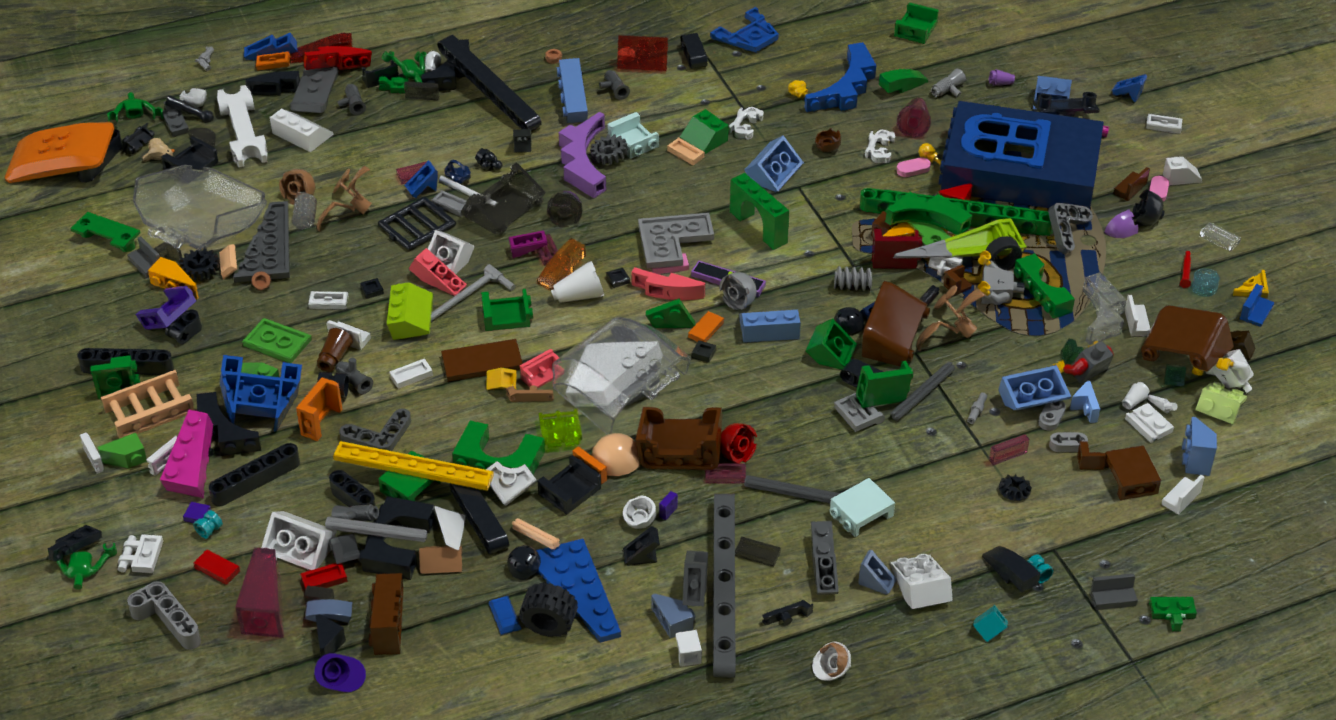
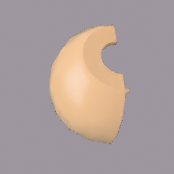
M622 433L608 434L602 437L593 447L592 456L607 466L608 476L629 474L640 465L636 442L628 435Z

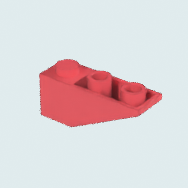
M427 248L413 260L409 267V270L421 281L453 296H456L467 286L464 281Z

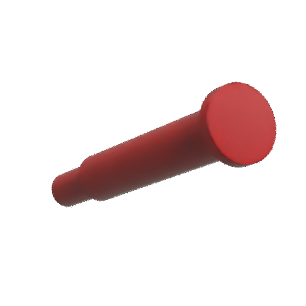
M1190 251L1185 252L1183 273L1180 280V286L1183 288L1191 286Z

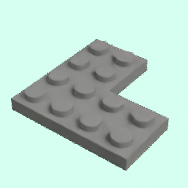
M709 213L638 219L647 269L683 266L680 243L714 240V231Z

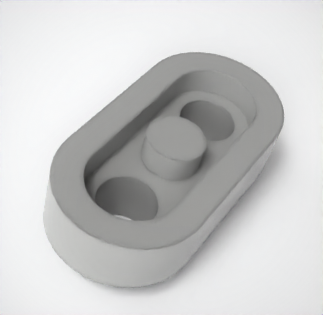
M1063 401L1046 404L1039 416V426L1047 431L1055 430L1065 414L1066 404Z

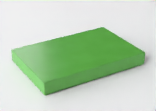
M263 318L242 343L244 347L287 363H292L311 342L312 338L309 334Z

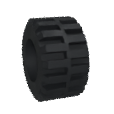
M550 583L534 584L526 592L519 617L521 622L534 633L548 637H561V635H566L571 630L578 609V603L568 590L558 585L555 586Z

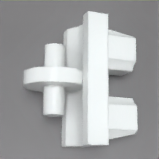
M930 257L928 266L937 269V275L942 276L945 271L962 265L963 257Z

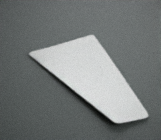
M434 506L445 544L459 550L465 515Z

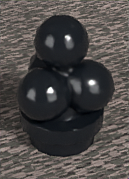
M481 148L476 153L475 160H477L478 164L482 165L484 170H490L491 168L500 170L502 168V162L490 150Z

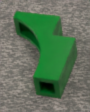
M909 192L905 196H901L893 205L891 204L887 207L885 222L889 225L902 222H923L939 226L955 235H959L970 229L973 215L940 194L928 199L926 202L912 192Z

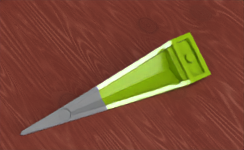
M1009 218L995 220L962 234L896 253L893 258L980 256V253L986 250L993 240L1004 236L1014 238L1022 252L1027 246L1012 219ZM1005 249L997 254V256L1008 255L1012 249Z

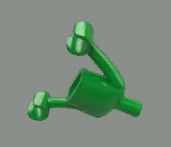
M385 51L381 57L383 61L390 62L393 60L401 68L405 77L414 79L418 87H422L421 74L425 73L424 59L427 55L426 52L420 53L418 51L414 56V59L419 62V67L413 59H406L401 62L394 56V52L390 51L387 53Z
M132 92L127 94L128 99L120 102L114 111L107 113L108 122L116 120V123H118V113L122 108H124L127 118L136 119L143 116V106L153 112V119L156 116H161V119H163L162 108H155L149 102L135 98Z
M106 543L103 544L104 554L94 566H92L93 557L89 552L72 553L68 566L63 559L57 561L63 574L70 579H74V589H82L83 578L94 575L109 557H114L117 554L115 543L109 549Z

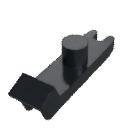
M803 599L800 602L763 614L762 617L764 619L762 622L764 625H768L782 620L785 625H788L793 621L791 618L793 616L803 614L808 617L812 614L813 604L810 605Z

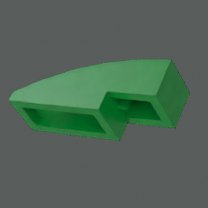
M896 69L879 75V85L887 93L896 90L904 93L929 82L923 74L912 69Z

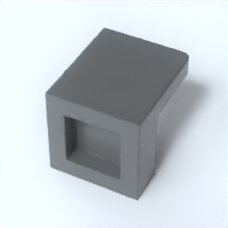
M353 533L329 539L336 564L359 558L360 552Z

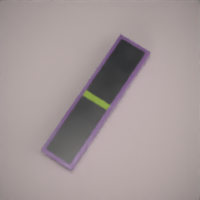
M698 260L691 271V277L720 285L723 277L735 271ZM750 276L756 285V296L759 297L766 286V281Z

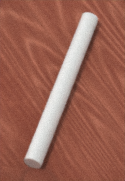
M445 176L439 178V182L493 208L498 205V202Z

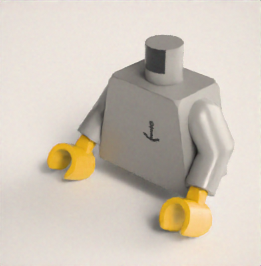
M984 250L978 258L979 264H986L983 270L982 282L977 286L985 294L982 297V304L1000 305L1012 302L1013 293H1024V283L1014 282V273L999 268L992 260L989 261L991 254Z

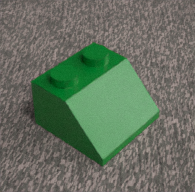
M705 109L691 118L680 138L704 151L706 154L728 142L729 125Z
M832 318L816 326L806 352L817 364L842 370L850 361L857 343Z

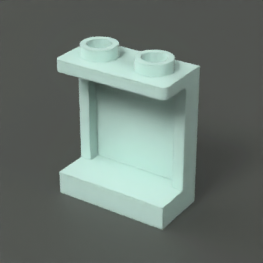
M637 112L608 123V134L610 137L616 134V137L622 136V139H626L628 145L627 156L630 159L659 147V134L657 132L651 134L640 124V115Z
M868 478L833 497L830 503V514L843 525L847 532L856 537L859 535L860 527L881 515L887 520L893 517L895 502Z

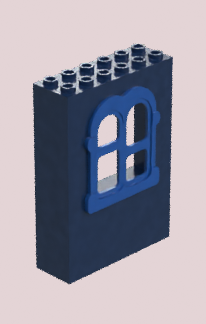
M958 101V106L953 109L952 117L954 118H951L947 137L949 139H946L940 166L941 174L938 184L941 185V190L971 183V197L1050 208L1056 203L1085 206L1090 209L1104 121ZM978 140L997 142L996 152L979 151L975 148L974 143ZM1006 143L1035 148L1033 158L1003 154L1004 145Z

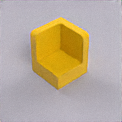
M498 368L487 371V390L506 389L514 386L516 389V370Z

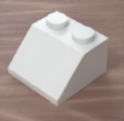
M435 230L428 250L451 271L457 274L469 262L475 246L448 233Z

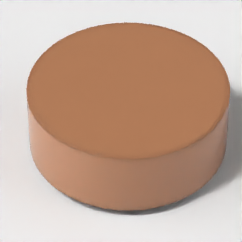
M550 49L545 53V59L551 64L559 63V60H562V53L557 49Z
M263 271L255 273L252 277V285L258 290L268 288L271 283L270 276Z

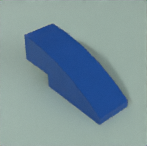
M291 33L277 39L272 34L244 47V58L246 60H257L258 55L290 52L292 54L297 52V41Z

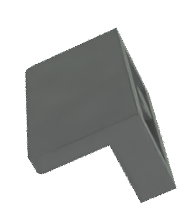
M140 236L138 237L140 248L127 254V257L146 278H149L148 270L160 258V255Z
M1132 573L1094 577L1090 596L1095 610L1137 606L1138 599L1133 588L1135 575Z

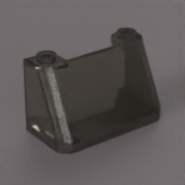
M517 162L510 167V173L502 175L501 179L480 195L474 193L467 199L461 210L465 218L495 235L498 233L501 235L507 230V226L532 207H538L544 201L542 198L546 192ZM492 199L498 203L496 205H492L488 203V201Z

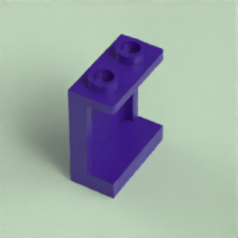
M187 286L166 288L164 290L168 298L166 303L160 308L140 310L135 315L145 330L167 328L196 302L191 289Z

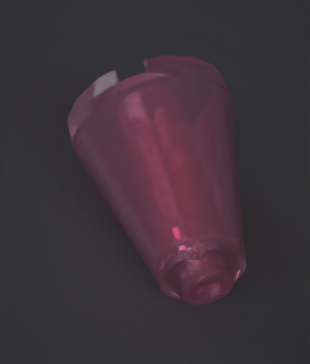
M919 97L912 99L899 112L897 126L903 135L917 138L928 132L931 126V117L924 99Z

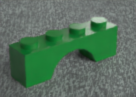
M1035 253L1016 260L1014 268L1015 277L1024 283V287L1030 291L1035 300L1043 306L1044 310L1053 319L1073 312L1075 298L1065 287L1050 286L1041 280L1045 264Z

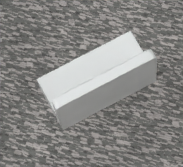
M1128 295L1125 314L1131 336H1148L1151 329L1145 306L1134 305L1132 295Z
M331 320L327 322L328 332L332 328H339L350 334L353 339L350 347L362 350L371 339L370 333L339 321L337 323Z
M1200 475L1194 482L1184 477L1162 499L1161 505L1179 515L1201 492L1205 477Z

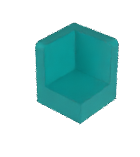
M994 605L974 620L973 626L985 641H989L1007 628L1008 621Z

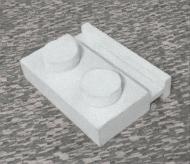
M1149 403L1134 409L1132 413H1126L1125 419L1150 443H1153L1155 439H1161L1174 430V426Z

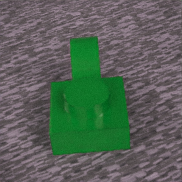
M379 77V83H384L380 84L379 90H391V93H408V78L392 77L389 80L387 77Z

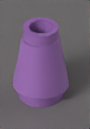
M997 69L990 71L989 84H993V86L1014 84L1015 75Z

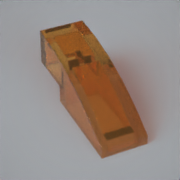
M570 238L545 266L537 279V284L550 291L554 289L553 285L574 272V266L586 256L585 245Z

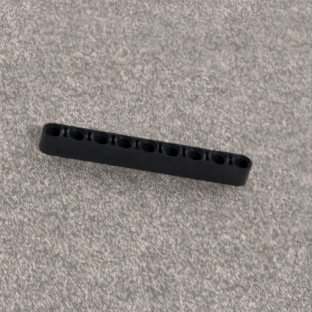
M450 35L437 42V47L441 54L520 129H530L532 131L542 125L539 115L454 35Z

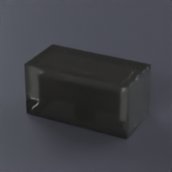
M307 585L304 593L305 604L313 600H334L333 589Z

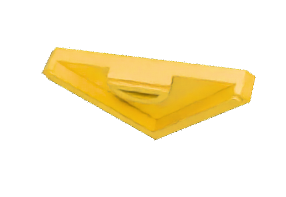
M1261 270V273L1245 281L1239 288H1235L1233 296L1249 297L1255 285L1259 284L1263 286L1261 297L1268 298L1269 291L1265 270Z

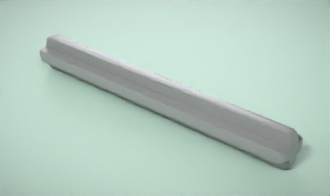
M327 517L325 527L331 530L425 542L427 539V531L423 529Z

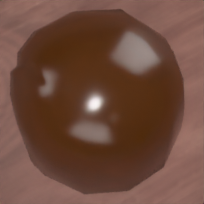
M830 128L827 131L818 133L815 138L817 148L826 153H832L837 150L841 145L840 131L837 130L836 132Z

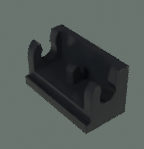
M391 60L390 66L366 71L364 67L362 68V79L367 88L384 84L379 83V77H387L389 80L392 77H399L398 65Z

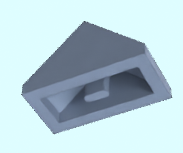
M869 550L860 565L858 584L887 595L897 579L872 550Z

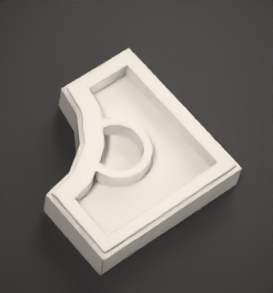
M497 461L486 469L494 472L490 486L505 506L537 483V479L525 464L518 468H507Z

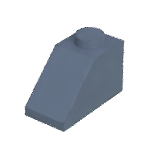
M659 594L651 595V609L670 639L676 637V633L693 630L695 614L691 608L683 605V601Z

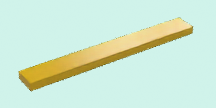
M342 441L339 442L333 454L335 461L487 491L494 477V472L490 470Z

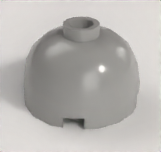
M734 272L723 277L720 281L719 289L720 291L723 290V301L734 310L744 309L754 301L757 293L756 285L753 279L746 273Z

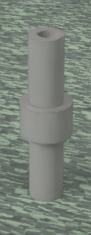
M980 393L977 401L973 403L970 409L971 413L967 419L968 423L974 424L978 415L982 413L987 394Z

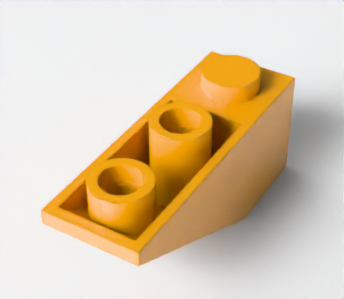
M160 257L149 268L148 274L151 284L164 289L187 286L193 292L195 299L198 300L196 284L176 262Z

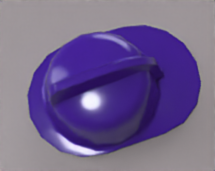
M328 653L317 661L314 675L316 681L325 688L342 692H353L363 685L366 679V670L364 665L353 657Z

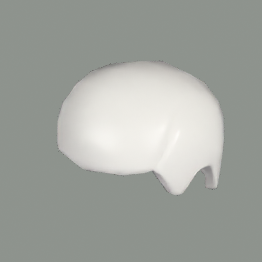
M192 88L188 94L183 91L179 96V100H185L184 104L199 108L205 104L207 91Z

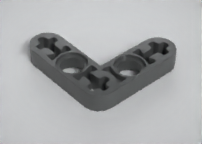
M1056 203L1049 208V217L1056 246L1062 254H1067L1075 248L1070 223L1084 225L1092 220L1093 214L1085 206Z
M403 408L396 410L380 433L352 424L343 425L339 430L340 439L342 442L392 451L411 424L410 412ZM392 429L398 430V432L394 434L388 433V431ZM364 437L371 438V440L366 442L362 441L361 439H363Z

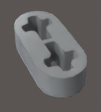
M1057 432L1050 436L1049 447L1055 452H1078L1079 443L1077 441H1088V438L1085 434L1079 432Z

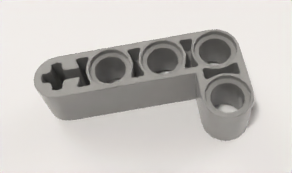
M162 582L150 583L127 598L130 614L133 619L143 620L156 613L185 649H195L200 645L201 638L196 622Z

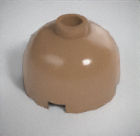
M293 169L285 172L279 182L282 196L284 199L287 198L289 201H292L289 202L292 205H300L309 201L316 189L315 181L311 174L302 169Z

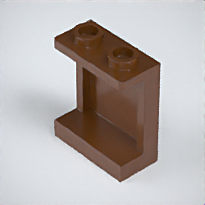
M1144 445L1105 452L1106 461L1104 467H1110L1119 486L1117 492L1119 500L1159 493L1161 479Z

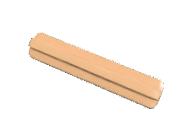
M519 518L512 522V528L515 531L546 547L555 550L560 546L559 539Z

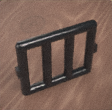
M422 197L381 219L378 225L389 234V238L392 241L396 240L407 250H412L432 239L435 230L445 232L454 227L456 221L445 213L443 207H438L427 197ZM425 205L446 223L438 227L417 208ZM408 213L413 214L431 231L423 234L402 216ZM396 220L417 239L411 242L407 241L388 224Z

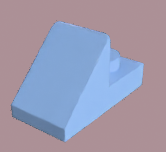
M1086 381L1073 395L1070 410L1083 409L1089 423H1097L1100 407L1091 382Z

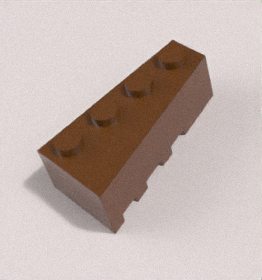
M402 573L376 574V582L372 583L374 599H371L372 616H370L371 633H369V646H373L374 655L400 654L404 592Z

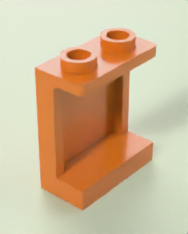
M322 377L296 407L302 436L318 441L322 437L320 428L322 419L330 410L339 413L343 410L339 384L337 382Z

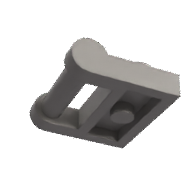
M856 393L834 402V408L855 432L875 423L881 424L885 420L882 412H878L874 406L865 407L870 414L869 416L859 405L860 402Z

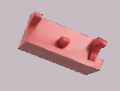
M549 349L520 365L521 380L529 387L535 385L539 388L564 374V369L559 365L563 362L552 349Z

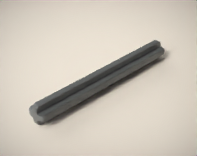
M952 362L944 364L908 396L904 402L898 405L890 413L893 420L897 421L951 374L955 370Z
M747 475L744 485L749 488L829 504L833 497L841 494Z

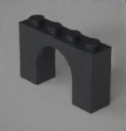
M387 496L384 504L380 505L378 519H375L373 523L423 529L430 533L436 519L434 504ZM368 535L365 549L361 550L359 555L362 570L375 574L402 573L403 579L411 580L417 566L416 552L390 546L384 542L386 537Z

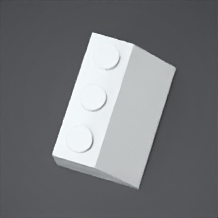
M280 109L270 117L273 134L309 152L333 136L332 131L284 109Z
M284 511L272 512L260 551L306 569L314 570L321 565L332 548L329 539L335 538L337 531L327 529L323 525Z

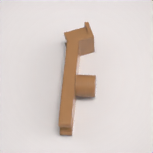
M535 385L530 386L529 390H515L514 386L506 388V396L509 397L511 402L554 400L553 390H538V387Z

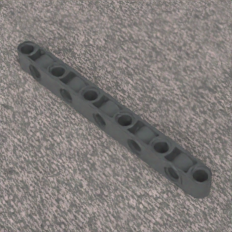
M714 494L713 677H735V494Z

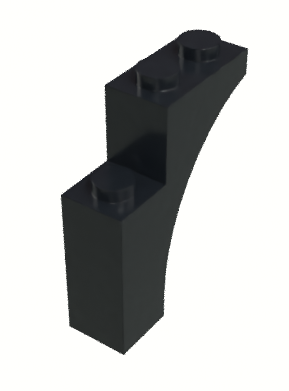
M469 39L459 40L470 50ZM447 59L445 63L435 70L421 74L423 92L456 90L455 77L466 76Z
M216 392L196 394L197 411L207 413L213 423L211 440L218 439L221 456L261 451L259 431L247 430L230 422L219 409Z

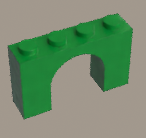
M746 173L730 179V213L741 222L755 215L756 207L763 222L762 241L773 250L787 244L789 210Z
M470 420L452 453L454 464L485 470L497 461L507 468H518L525 464L534 475L545 453V440L543 437L525 434L518 449L513 454L506 457H492L483 452L489 440L488 424Z

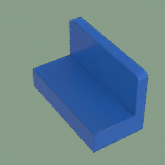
M1256 284L1243 305L1240 319L1261 327L1272 310L1274 302L1262 298L1263 286Z

